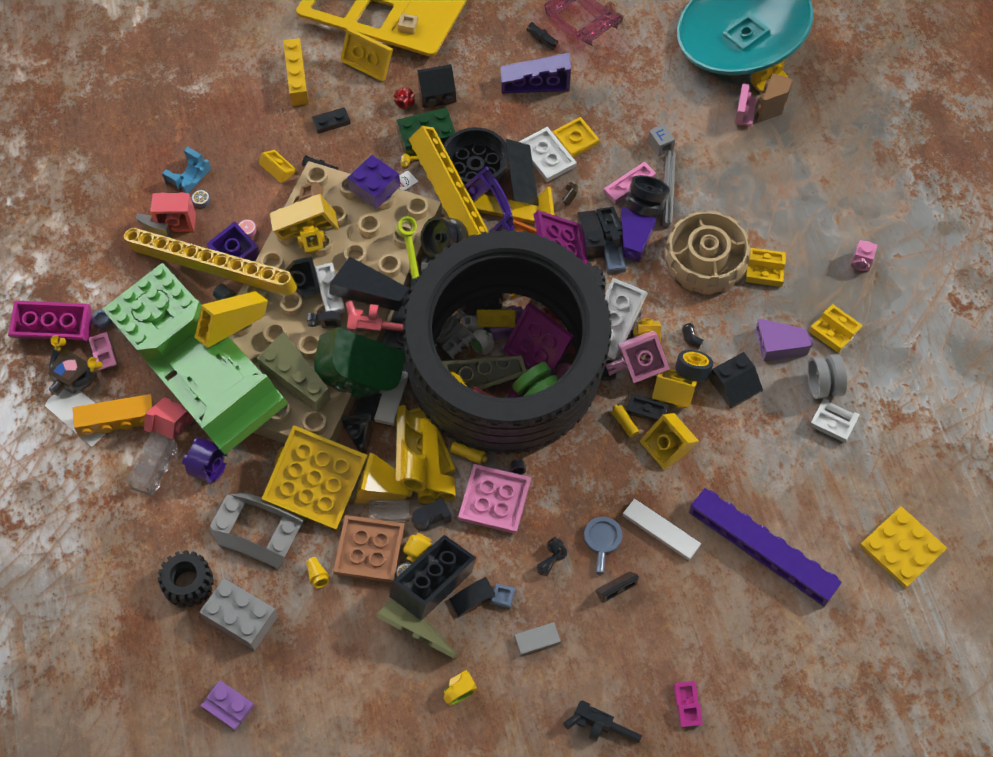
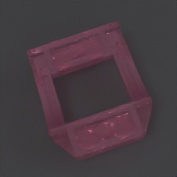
M549 0L544 4L546 14L554 24L566 34L592 47V41L611 27L617 29L621 19L620 13H612L611 9L601 5L596 0H577L586 11L596 18L582 29L577 30L557 15L576 0Z

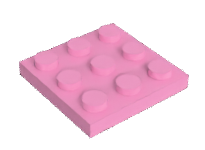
M473 464L458 520L517 534L531 477Z

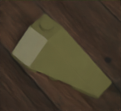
M392 598L378 612L377 618L399 630L410 632L412 637L428 642L429 646L452 658H458L459 654L426 617L421 621Z

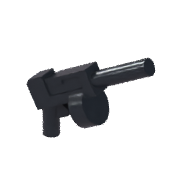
M583 700L579 702L574 715L563 722L567 730L575 724L581 727H585L586 724L593 726L589 739L597 742L601 731L608 733L609 730L637 743L640 742L642 737L641 734L613 722L614 716L590 707V703Z

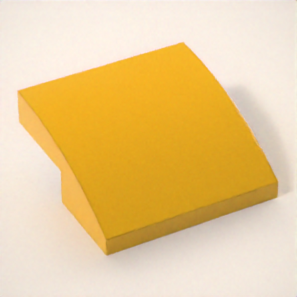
M750 248V260L746 270L745 282L782 287L786 252Z
M832 304L810 327L808 332L837 353H840L861 330L863 325Z

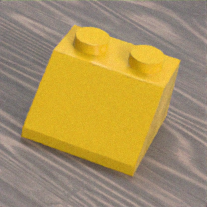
M673 369L664 371L657 376L652 398L659 402L672 403L677 408H690L697 381L685 379Z
M675 413L663 414L639 442L663 470H666L685 457L699 440Z

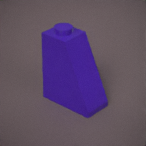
M622 207L620 224L623 237H621L623 256L628 260L640 262L655 229L656 218L640 215Z

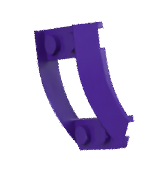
M485 167L465 187L473 203L490 189L495 195L504 218L490 229L489 232L492 230L496 232L502 230L512 231L514 230V223L508 200L489 168Z

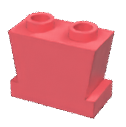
M164 397L145 414L144 431H154L174 439L178 434L182 433L185 427L192 423L193 417L181 403L172 402L171 399Z

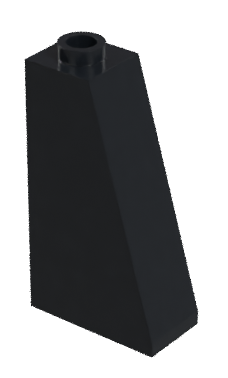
M352 257L347 259L330 282L329 294L369 305H379V307L399 311L402 306L405 307L409 287Z

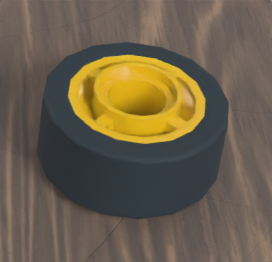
M684 350L678 354L675 370L685 379L705 381L710 378L714 362L711 357L703 352Z

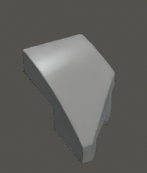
M137 213L136 220L148 232L170 238L171 232L168 224L154 222L152 215Z

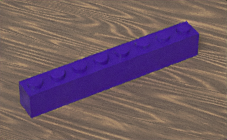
M704 488L691 504L689 513L823 607L827 605L842 583L835 574L822 569L819 563L806 558L800 550L790 547L783 538L774 536L765 526L758 525L748 514H742L732 503L725 502L719 498L718 494L714 491Z

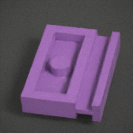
M219 681L207 696L206 701L200 706L236 731L239 724L244 721L255 705L231 687Z

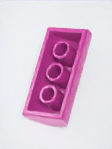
M14 301L8 336L10 338L49 340L53 336H58V340L65 338V340L88 341L92 332V310L89 304Z

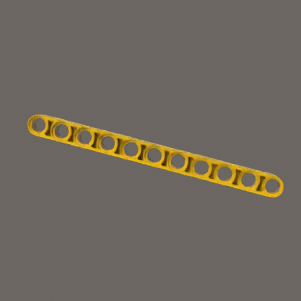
M131 228L124 234V239L130 248L137 253L285 296L292 295L297 289L291 274L282 269L137 228Z

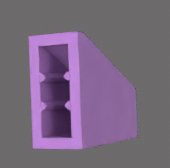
M765 319L757 320L755 331L763 361L808 355L813 342L811 336H808L807 329Z

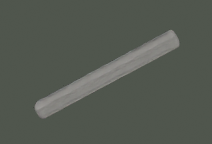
M667 151L665 160L664 183L668 185L670 192L667 200L664 201L662 225L668 227L672 225L676 156L674 151Z

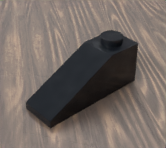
M596 211L577 212L587 259L604 257L605 241Z

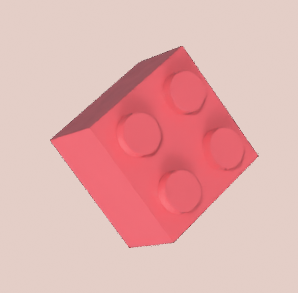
M153 193L150 212L154 222L168 224L170 232H194L196 212L189 193Z

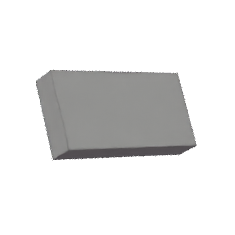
M554 622L514 635L521 656L561 644Z

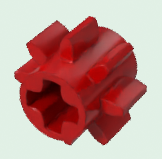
M403 87L395 91L393 96L395 97L394 102L399 108L406 109L409 106H413L415 94H413L410 88Z

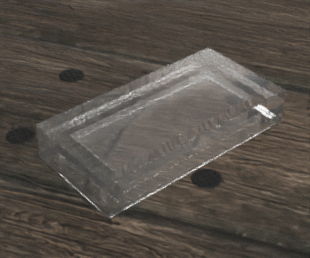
M369 500L370 519L409 522L410 501Z

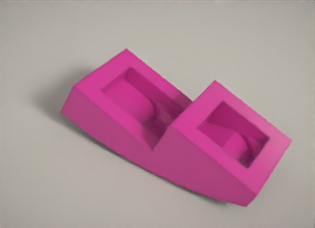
M696 681L673 683L681 727L703 725Z

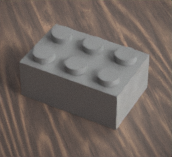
M225 578L199 612L204 621L253 651L256 650L278 618L275 608Z

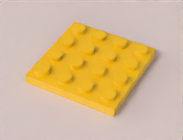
M293 425L262 496V500L337 530L367 455Z

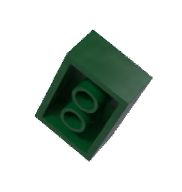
M447 108L396 120L397 133L404 154H409L410 156H416L417 154L412 149L409 138L421 126L434 127L443 145L451 135L456 133Z

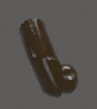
M572 182L566 185L568 192L562 199V202L567 206L571 204L578 192V185Z

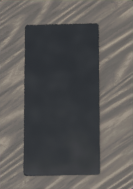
M506 139L514 200L538 206L530 145Z

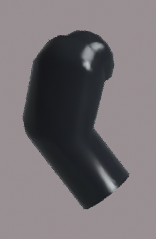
M692 323L683 325L682 333L684 340L701 348L704 340L695 336L694 325Z

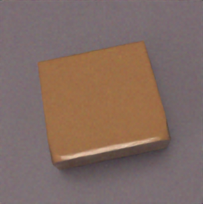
M317 182L302 185L298 201L305 200L313 195L321 194L323 196V187Z

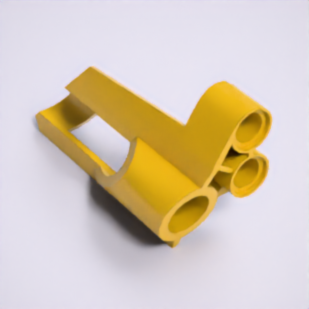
M401 405L397 408L396 482L401 483L403 487L409 490L417 491L418 501L422 504H429L441 498H444L445 502H451L456 498V480L452 476L440 474L436 426L425 418L421 419L414 416L406 409L405 405ZM406 425L416 433L423 435L422 455L415 454L407 447L405 443Z

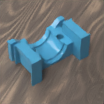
M187 146L184 150L188 162L186 170L181 175L174 174L167 169L162 173L165 184L170 182L177 186L178 190L182 188L183 193H189L211 170L209 160L206 159L204 161L202 154Z

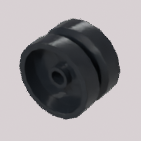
M645 175L634 176L629 186L630 191L627 192L625 198V205L640 215L660 216L665 207L664 201L668 198L670 188L666 183L654 177Z
M432 217L424 224L420 240L425 253L435 257L437 254L440 255L446 247H451V244L458 243L463 238L467 239L468 234L463 222L458 219Z

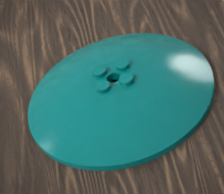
M690 0L681 13L677 25L679 46L689 61L709 72L724 75H741L765 70L787 59L805 42L813 25L814 12L811 0Z

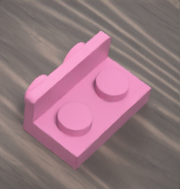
M742 84L735 124L752 126L757 98L751 97V92H748L749 85Z

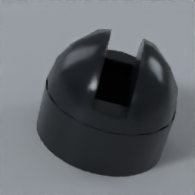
M514 459L510 464V472L519 475L525 474L526 465L521 459L516 461Z

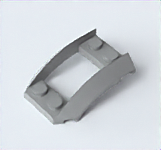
M248 493L227 494L209 527V532L217 541L218 546L238 551L279 570L305 517L262 500V497ZM245 503L282 517L267 548L229 534Z

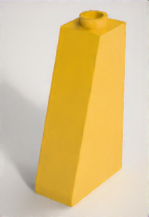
M254 291L202 304L195 338L207 348L213 346L263 318L268 300Z

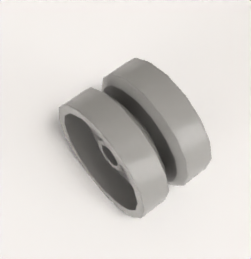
M839 354L828 355L826 359L822 356L809 359L808 381L811 393L815 399L827 398L829 394L832 397L845 395L847 390V374L844 361Z

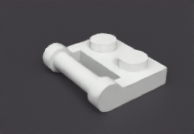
M823 398L810 426L846 443L860 414L845 410L829 402V399ZM825 409L830 410V411H832V412H834V413H836V414H838V415H840V416H842V417H844V418L850 420V422H849V421H846V420H844V419H842V418H840V417H838V416H836V415H834V414H832V413H830V412L825 411Z

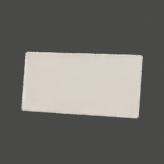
M63 389L58 396H51L45 406L77 434L74 429L73 407L94 404V402L80 390L72 394ZM96 433L91 436L80 437L90 446H93L106 433Z

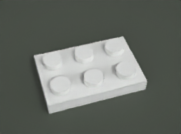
M548 127L519 141L530 145L533 165L546 182L568 172L577 165V162Z

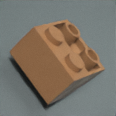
M772 74L771 79L766 80L764 86L766 91L761 93L756 111L759 114L758 122L768 120L783 113L793 79Z

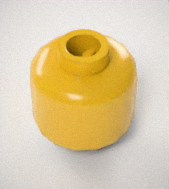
M418 532L416 535H411L403 549L404 553L408 555L406 559L411 562L416 561L433 545L430 543L432 539Z

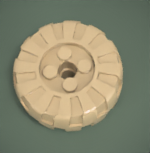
M699 211L689 214L688 217L683 220L680 219L674 225L672 232L668 236L665 247V260L669 266V273L683 288L691 292L696 291L707 295L725 292L733 288L734 284L742 279L747 270L751 252L749 237L746 231L739 226V223L730 216L727 217L714 211L701 213Z

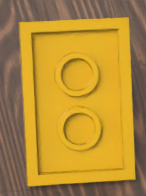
M350 28L346 31L340 61L380 81L386 80L393 49Z

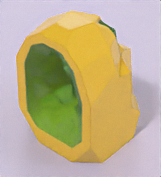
M467 670L451 678L449 686L445 688L443 698L449 706L465 700L477 691L475 682Z

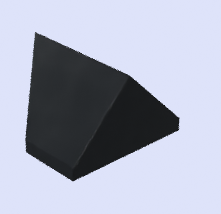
M312 256L293 260L285 271L291 274L297 285L295 292L302 297L321 293Z
M370 413L344 416L342 418L344 429L358 451L366 454L373 432Z

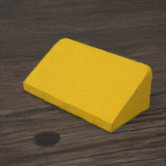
M276 150L261 153L259 164L280 183L297 172V169Z
M547 187L538 196V210L554 215L552 190L550 187Z

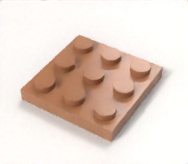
M345 515L333 569L334 575L392 583L396 576L405 523Z

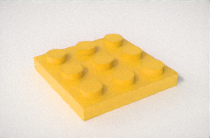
M902 506L859 546L904 589L911 585L947 549L942 542Z

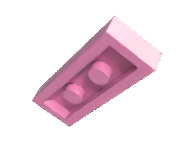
M643 162L605 187L603 193L616 204L625 198L627 192L630 191L629 186L634 176L645 175L655 178L656 172L646 162Z

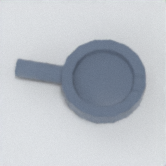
M605 516L592 519L586 525L584 531L585 544L588 549L597 554L596 574L599 575L604 574L605 556L615 552L622 540V529L619 524L612 518Z

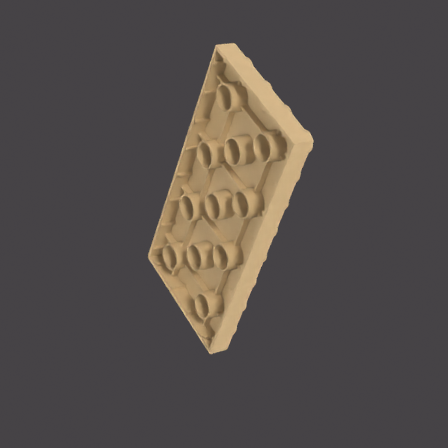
M308 161L284 207L299 202L302 185L317 182L324 189V199L336 212L339 230L333 231V228L322 229L325 241L322 242L324 248L315 253H305L304 248L299 247L297 237L281 240L272 230L255 262L286 270L293 260L312 256L314 267L332 262L335 274H337L347 259L352 257L393 280L409 286L412 275L405 238L397 234L396 225L406 216L415 219L417 229L413 233L412 240L418 267L425 252L420 240L422 228L428 219L441 217L442 205L440 201L397 189L379 208L375 209L349 191L347 177L350 175L349 173ZM402 223L403 230H411L408 223ZM313 235L307 237L308 240H312L314 238ZM243 284L238 295L256 291L267 299L268 303L263 318L229 336L230 339L260 370L257 357L284 331L314 369L319 336L335 329L322 328V325L316 327L308 326V313L320 315L321 312H326L321 293L302 297L297 292H294L292 295L285 296ZM342 298L346 312L340 314L342 320L341 328L349 331L347 328L349 313L345 303L353 300ZM353 301L355 309L363 310L362 316L369 317L370 305ZM379 307L378 318H382L383 322H391L395 311ZM381 329V333L363 330L351 332L382 343L387 330ZM267 375L288 404L253 433L286 443L293 425L334 442L337 441L343 428L342 418L349 415L356 397H353L348 392H338L334 387L326 385L329 389L331 400L317 413Z

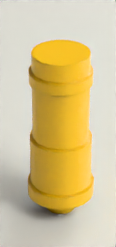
M614 405L611 411L612 416L622 426L627 436L630 438L637 436L640 431L632 422L622 405Z
M453 442L450 453L461 456L479 465L487 461L485 451L470 448L459 442Z

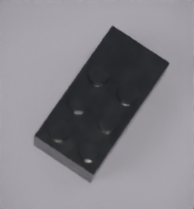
M443 535L392 581L389 597L422 621L472 573L476 557L449 537Z

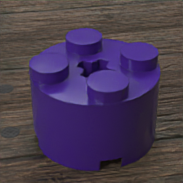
M197 437L194 439L189 453L184 455L182 463L185 465L186 473L189 476L212 483V480L217 481L223 474L227 464L224 462V457H228V453L224 455L214 442Z

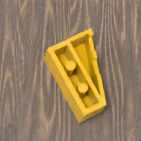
M321 194L313 195L310 198L295 202L292 205L279 208L270 213L272 230L281 240L300 236L299 231L303 230L302 227L307 225L317 226L319 231L333 228V231L339 230L336 212Z

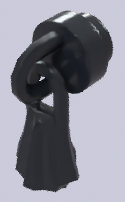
M553 537L547 542V549L554 554L537 564L539 575L548 576L556 558L564 559L567 556V549L560 538Z

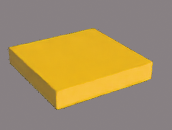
M581 117L552 131L573 158L600 144V139Z

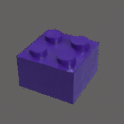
M373 155L347 177L349 191L375 209L379 208L401 187L399 173Z
M233 222L206 243L208 249L250 261H255L260 254L258 246L236 222Z

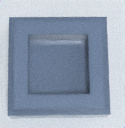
M495 583V597L491 599L490 604L511 609L516 588Z

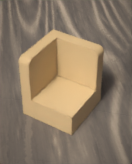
M402 14L398 23V31L414 34L418 24V16Z

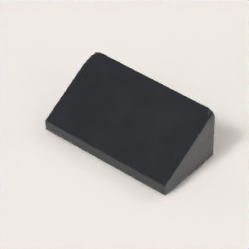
M627 572L597 588L595 592L601 602L604 603L636 586L639 576L636 573Z

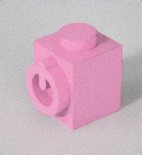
M859 240L851 266L859 271H869L874 260L877 244Z

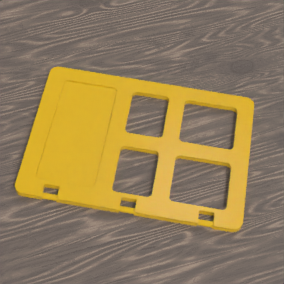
M302 0L296 8V14L301 18L344 31L351 28L374 40L431 57L435 56L467 0H356L344 18L312 9L317 0ZM370 1L393 6L381 28H374L357 22ZM402 14L418 16V24L414 34L398 31V23Z

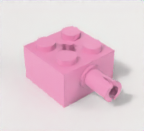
M654 330L619 343L621 359L605 364L609 376L626 370L633 383L670 370L658 335ZM643 353L646 354L645 360H642V359L640 358V357H642L641 354H643Z

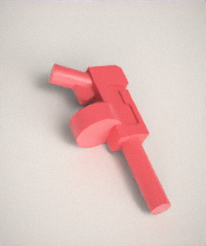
M353 301L345 303L349 313L347 322L349 331L357 332V330L381 333V329L403 332V324L383 322L382 318H378L379 305L371 304L369 317L362 316L363 310L355 309Z

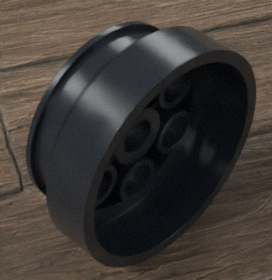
M480 127L462 129L451 135L443 145L464 186L485 167L489 168L499 184L508 172L507 144L494 131Z

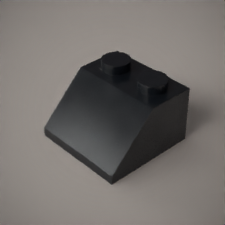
M451 64L417 70L419 95L423 108L456 102V88Z
M744 352L718 365L711 371L709 380L731 409L763 391L756 368Z

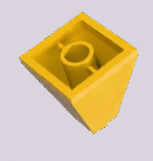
M370 453L362 469L354 503L404 501L407 497H411L413 491L396 482V469L375 454Z

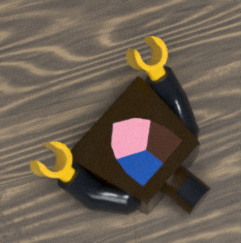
M53 336L51 344L55 348H52L48 374L54 383L49 387V391L58 396L63 389L73 394L78 390L91 386L97 374L96 369H101L103 363L97 361L95 357L85 361L65 348L62 350L61 347L66 344L65 338H60L58 343L59 337Z

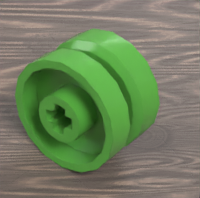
M545 361L535 365L521 375L513 383L512 388L517 395H524L525 397L545 390L559 379L556 375L550 376L552 370Z

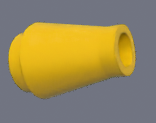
M316 557L309 558L306 561L310 584L316 589L325 587L329 583V574Z

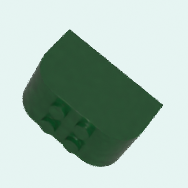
M337 327L319 336L314 370L326 385L334 387L338 392H348L356 398H371L393 390L398 386L402 377L405 351Z

